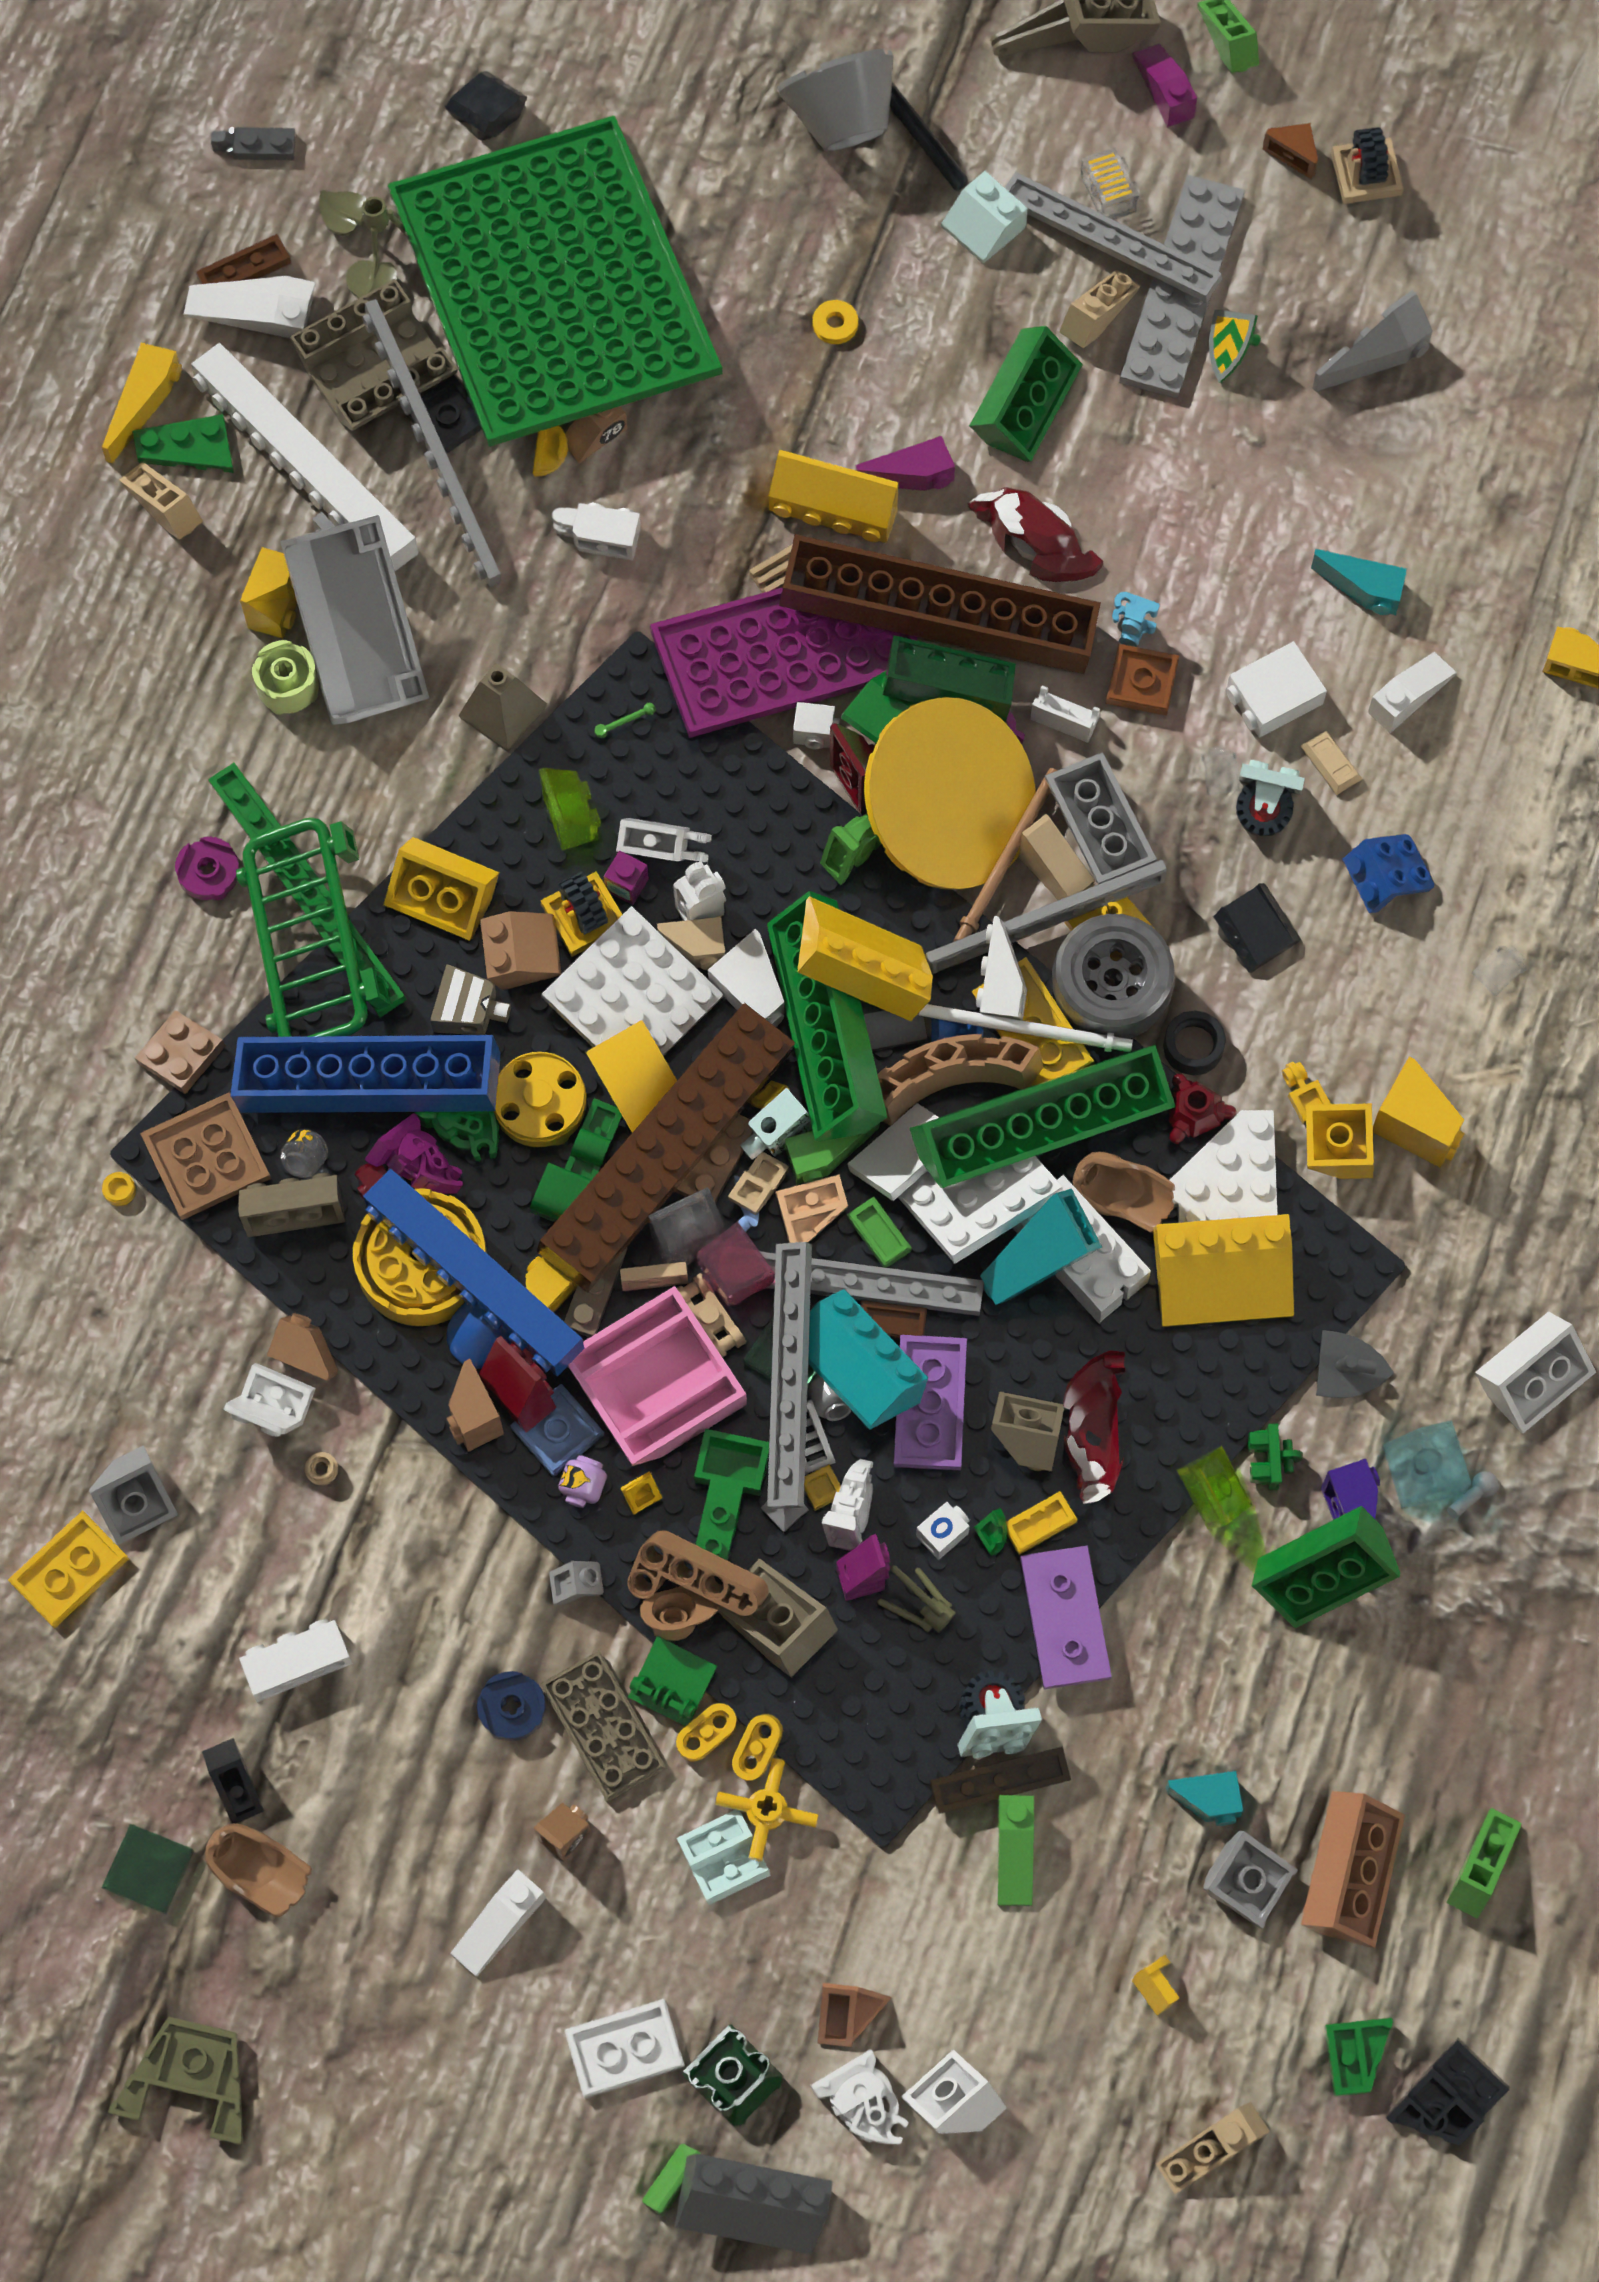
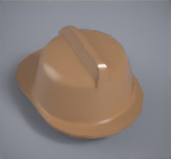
M679 1586L655 1593L653 1596L645 1599L640 1607V1614L644 1623L653 1629L656 1637L659 1636L666 1640L678 1641L688 1637L697 1624L710 1619L718 1611L720 1605Z

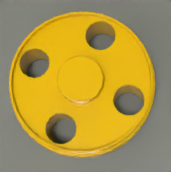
M531 1052L516 1057L499 1073L494 1115L502 1132L514 1141L532 1147L558 1146L568 1141L569 1137L582 1123L587 1108L585 1085L578 1071L564 1058L548 1052ZM522 1069L532 1072L527 1078L515 1076ZM565 1080H572L576 1083L570 1089L560 1087V1084ZM509 1111L519 1113V1116L512 1121L503 1118ZM553 1122H560L564 1125L558 1131H551L547 1128Z

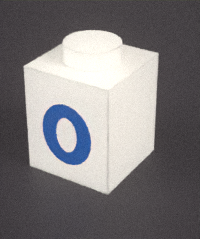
M945 1502L917 1527L916 1536L939 1560L968 1535L969 1525L967 1523L969 1518L958 1506L952 1508L948 1502Z

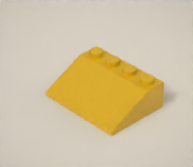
M809 896L806 900L797 972L908 1021H912L931 1000L933 975L922 946Z
M1289 1214L1157 1224L1153 1228L1162 1327L1294 1316L1293 1260Z

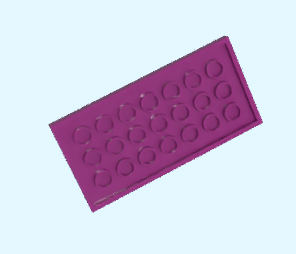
M782 588L650 624L651 635L689 738L796 708L797 702L814 703L863 689L872 678L887 670L894 635L918 641L917 637L781 607L779 603Z

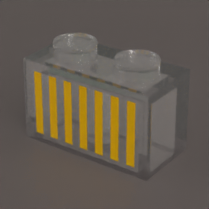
M1116 147L1082 158L1080 172L1097 212L1113 220L1135 213L1138 199H1140L1139 187L1135 181L1131 182L1128 175L1129 167L1124 157L1120 158Z

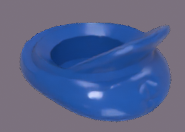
M465 1302L454 1313L449 1322L447 1344L452 1355L460 1363L463 1364L464 1361L471 1359L475 1369H482L495 1340L502 1336L511 1344L508 1339L510 1334L502 1327L496 1330L484 1318L486 1313L478 1306L473 1309Z

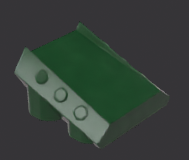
M728 2025L682 2074L734 2127L744 2125L753 2112L776 2089H780L783 2075L772 2065L770 2060L762 2052H759L733 2025Z

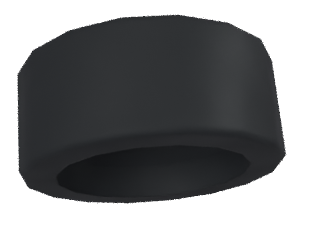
M1194 1010L1181 1013L1174 1017L1167 1026L1163 1043L1165 1058L1180 1073L1192 1076L1206 1074L1214 1069L1222 1059L1226 1043L1224 1028L1216 1018L1206 1012ZM1194 1026L1210 1033L1214 1044L1210 1054L1203 1059L1197 1060L1186 1058L1180 1054L1175 1044L1176 1036L1180 1030Z

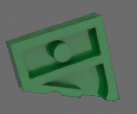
M1393 2018L1328 2024L1324 2026L1334 2097L1368 2094L1371 2092L1376 2072L1383 2056L1384 2047L1393 2025Z

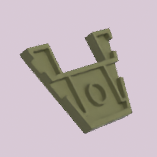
M168 2017L146 2050L144 2058L124 2084L125 2087L120 2095L109 2107L108 2113L141 2122L150 2086L219 2101L210 2138L242 2146L243 2126L238 2034L229 2030Z

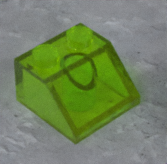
M551 768L539 769L542 796L562 851L597 840V828L601 827V821L596 808L590 810L587 800L592 799L587 782H580L577 771Z

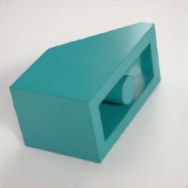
M1236 1771L1174 1779L1167 1782V1794L1205 1822L1215 1821L1216 1826L1231 1825L1236 1823V1818H1240L1243 1813Z

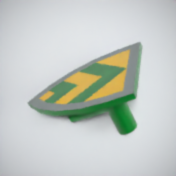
M1214 310L1209 337V353L1213 371L1220 383L1228 378L1238 365H1241L1250 345L1257 347L1260 344L1261 337L1254 334L1258 315Z

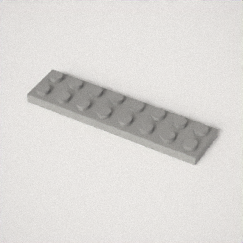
M1187 174L1164 245L1219 272L1245 190ZM1153 277L1119 383L1178 399L1211 297L1207 302H1204Z

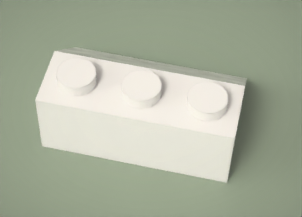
M1547 1312L1475 1372L1487 1397L1521 1433H1525L1596 1373L1573 1325L1550 1312Z

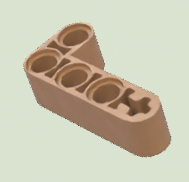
M665 1530L657 1531L641 1546L627 1582L630 1592L635 1597L648 1599L668 1579L742 1616L753 1614L766 1600L769 1593L768 1585L761 1577ZM654 1546L660 1548L663 1552V1555L656 1552ZM684 1561L689 1562L692 1565L693 1570L686 1567ZM643 1574L647 1575L651 1579L652 1583L646 1581L643 1577ZM714 1576L719 1577L724 1585L716 1582Z

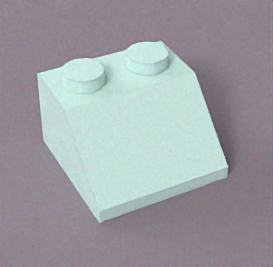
M984 171L962 190L942 221L941 227L984 264L1026 228L1028 208L990 174Z

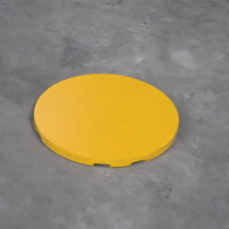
M950 697L936 698L908 707L897 717H894L879 734V740L875 745L874 751L870 753L864 781L868 819L874 835H878L880 842L886 849V855L900 870H905L920 883L949 890L966 889L986 883L1036 793L1034 776L1028 756L1010 727L987 708L969 700ZM1019 848V850L1017 851V853H1016L1014 859L1012 860L1010 866L1014 863V861H1015V860L1018 858V856L1020 855V848Z

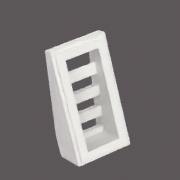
M812 1400L807 1401V1412L810 1418L806 1419V1427L813 1425L815 1431L806 1434V1441L818 1437L820 1443L806 1448L805 1456L820 1450L824 1451L825 1456L807 1462L805 1458V1474L836 1463Z

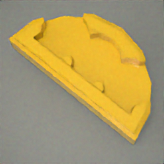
M559 425L538 432L532 471L534 477L552 473L565 461L568 452V441Z

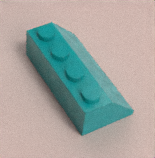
M845 1289L819 1301L810 1311L808 1364L869 1429L920 1404L928 1377Z

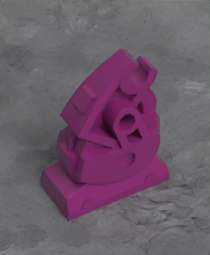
M415 1113L379 1138L364 1159L374 1166L387 1164L388 1170L391 1168L400 1177L411 1180V1187L416 1189H431L437 1193L454 1194L458 1193L463 1186V1181H457L462 1175V1170L449 1165L445 1156L439 1151L440 1148L436 1145L437 1140L430 1134L421 1131L420 1120Z

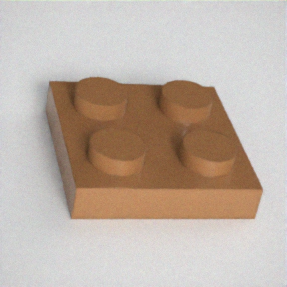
M175 1010L137 1054L135 1060L140 1066L186 1094L226 1045L221 1038Z

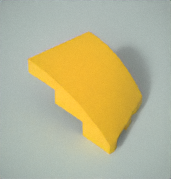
M643 1020L586 1052L632 1133L677 1082L676 1077Z

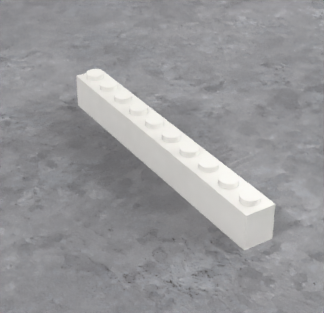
M218 343L191 363L194 373L192 380L196 387L202 393L207 391L212 396L211 398L215 406L221 412L226 410L231 416L234 425L240 431L245 430L250 435L253 444L260 451L264 449L269 454L275 467L279 470L284 469L289 474V478L294 486L299 490L303 488L308 493L313 505L318 509L323 508L328 513L330 521L335 526L379 515L394 571H397L418 554L416 538L221 343Z

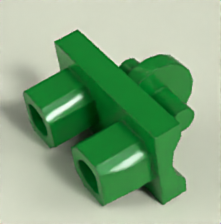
M1278 1423L1268 1424L1266 1430L1249 1432V1453L1266 1452L1267 1462H1252L1250 1464V1482L1268 1485L1269 1491L1279 1490V1484L1282 1483L1281 1463L1284 1464L1285 1474H1293L1294 1463L1303 1460V1452L1293 1450V1441L1291 1439L1283 1440V1450L1280 1451Z

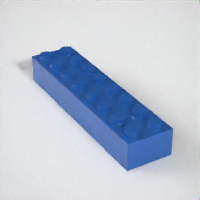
M493 1035L238 1037L231 1098L240 1113L495 1111L501 1052Z

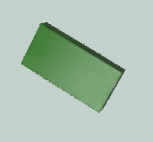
M872 1197L847 1214V1219L883 1268L889 1267L912 1251V1247L875 1197Z

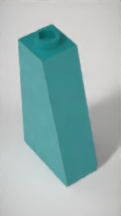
M1072 1188L1052 1195L980 1275L984 1282L985 1292L993 1299L995 1305L1013 1299L1102 1248Z

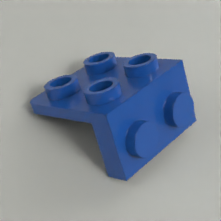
M1407 834L1364 839L1343 858L1369 913L1379 912L1396 896L1429 892L1434 888V882L1417 850L1416 844Z

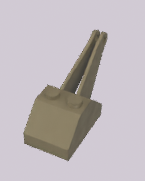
M1059 0L1015 25L994 34L990 42L993 46L994 55L998 57L1077 40L1089 52H1119L1154 35L1161 22L1155 0Z

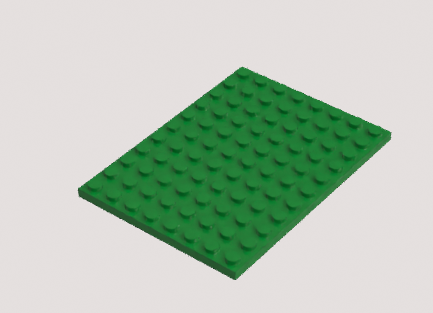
M615 115L387 184L395 209L403 224L406 237L489 447L723 374L722 365Z

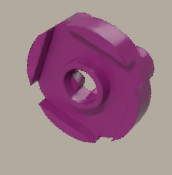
M216 837L199 838L200 841L194 842L191 845L188 843L181 849L175 862V870L180 887L196 899H224L238 881L236 870L240 866L233 848L226 841ZM209 862H212L215 871L204 875L200 867L207 866Z

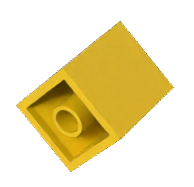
M1409 1056L1378 1111L1373 1125V1133L1441 1168L1445 1159L1452 1161L1465 1135L1464 1132L1460 1131L1464 1118L1418 1062Z

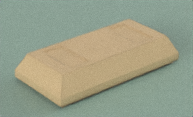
M1327 730L1301 745L1302 750L1336 795L1363 779Z

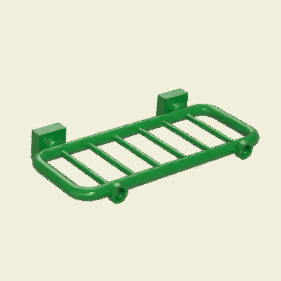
M313 817L258 834L245 845L242 853L244 867L236 870L237 880L241 887L248 886L273 1013L266 1015V1024L271 1033H278V1037H292L288 1021L352 1000L355 1014L350 1022L307 1037L350 1036L358 1032L366 1022L367 1001L379 1010L391 1006L385 976L373 967L359 971L335 855H338L348 864L360 859L354 831L342 821L329 825L331 834L328 826L322 820ZM313 830L317 833L320 848L257 869L255 854L259 848L306 831ZM322 854L326 877L263 898L259 875ZM328 883L332 906L269 927L264 904ZM334 912L339 935L275 956L270 933ZM340 941L345 964L281 985L276 962ZM346 970L350 994L287 1015L283 991Z

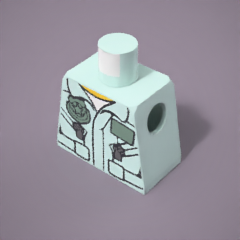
M785 1088L749 1121L748 1125L754 1134L740 1146L751 1160L756 1158L766 1148L773 1156H777L785 1150L786 1138L809 1132L812 1129L810 1116L793 1094Z

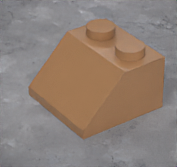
M509 911L480 919L487 979L501 990L561 975L555 917L553 914Z
M471 1359L464 1361L448 1404L451 1416L446 1419L458 1445L464 1443L469 1452L503 1435L504 1432L500 1417Z

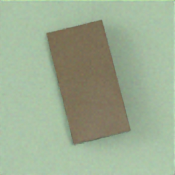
M600 1651L593 1653L540 1683L541 1688L606 1803L666 1769L665 1764Z

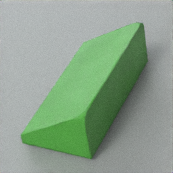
M685 2144L679 2145L644 2196L643 2204L661 2217L665 2216L681 2192L687 2156L701 2153Z

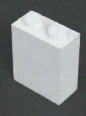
M1294 641L1230 674L1226 689L1230 702L1233 705H1238L1243 712L1242 717L1248 729H1254L1259 738L1323 705L1327 692Z

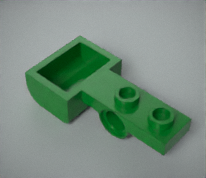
M595 1098L593 1099L565 1169L548 1163L531 1203L530 1213L556 1222L597 1175L622 1118L618 1107Z
M705 1429L694 1480L695 1483L709 1485L696 1541L697 1546L728 1561L738 1523L743 1493L761 1496L769 1461V1442Z

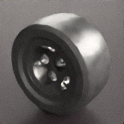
M1104 914L1082 922L1067 935L1058 949L1052 968V989L1057 1005L1068 1022L1076 1030L1104 1035L1111 1032L1114 1033L1115 1037L1130 1039L1147 1031L1161 1018L1169 1005L1174 989V962L1168 945L1151 925L1138 918L1124 914ZM1118 951L1122 954L1123 958L1120 961H1114L1110 958V953ZM1090 960H1097L1100 963V967L1095 970L1090 969L1088 966ZM1131 966H1139L1142 972L1136 976L1132 975L1129 972ZM1109 979H1115V983L1118 986H1109L1106 983H1108ZM1086 983H1095L1097 990L1091 991ZM1129 988H1134L1138 991L1133 996L1128 997L1126 995V991Z

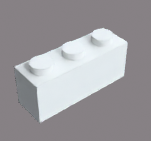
M328 1619L319 1620L311 1624L308 1631L298 1635L296 1632L287 1633L277 1639L278 1643L268 1647L264 1645L252 1647L245 1652L246 1656L239 1658L252 1694L257 1702L352 1664L335 1620L330 1622Z

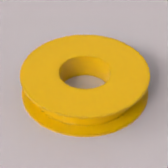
M826 301L818 306L814 312L813 330L817 337L826 343H845L853 338L857 332V312L845 301ZM837 316L842 318L844 323L838 328H833L827 324V320Z

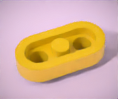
M713 1704L679 1732L676 1739V1746L680 1756L692 1762L702 1760L729 1738L737 1726L736 1714L733 1709L726 1704ZM716 1718H723L726 1720V1725L723 1728H716L713 1722ZM692 1739L700 1742V1746L696 1750H691L687 1747L688 1742Z
M759 1715L749 1722L732 1759L733 1770L741 1779L754 1780L763 1776L767 1771L783 1735L782 1725L773 1715ZM764 1725L769 1726L771 1729L769 1738L764 1737L761 1732ZM749 1756L756 1758L757 1765L755 1768L748 1766L747 1759Z

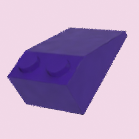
M1366 1458L1327 1472L1321 1486V1491L1333 1520L1360 1506L1376 1519L1377 1486H1380V1479L1376 1469L1369 1467Z

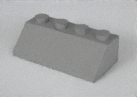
M1103 752L1045 775V780L1098 885L1157 862V858Z

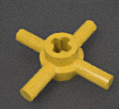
M772 1758L765 1789L758 1790L750 1798L719 1791L717 1794L715 1805L747 1812L749 1821L756 1827L749 1854V1859L754 1861H762L769 1830L778 1828L784 1821L814 1828L817 1825L819 1814L787 1807L785 1798L778 1792L785 1761L782 1759ZM765 1804H771L772 1810H774L770 1811L768 1816L762 1815V1808L765 1807Z

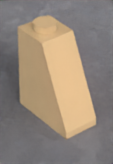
M1047 814L1022 832L1020 860L1057 900L1094 887L1095 880Z

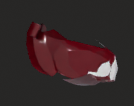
M1004 487L997 492L980 494L967 503L969 509L976 513L978 519L990 522L994 538L1004 553L1005 533L1025 541L1035 551L1037 555L1032 561L1029 573L1033 577L1050 582L1079 581L1095 576L1103 566V560L1092 550L1085 554L1082 553L1074 529L1029 491Z
M1109 1350L1092 1358L1067 1384L1063 1407L1070 1409L1069 1431L1067 1438L1064 1436L1063 1444L1070 1465L1077 1472V1489L1081 1491L1079 1496L1083 1504L1099 1501L1109 1493H1112L1123 1464L1122 1460L1119 1465L1117 1401L1122 1391L1115 1375L1126 1372L1124 1367L1125 1352ZM1088 1430L1101 1439L1099 1446H1093L1087 1442L1086 1433Z

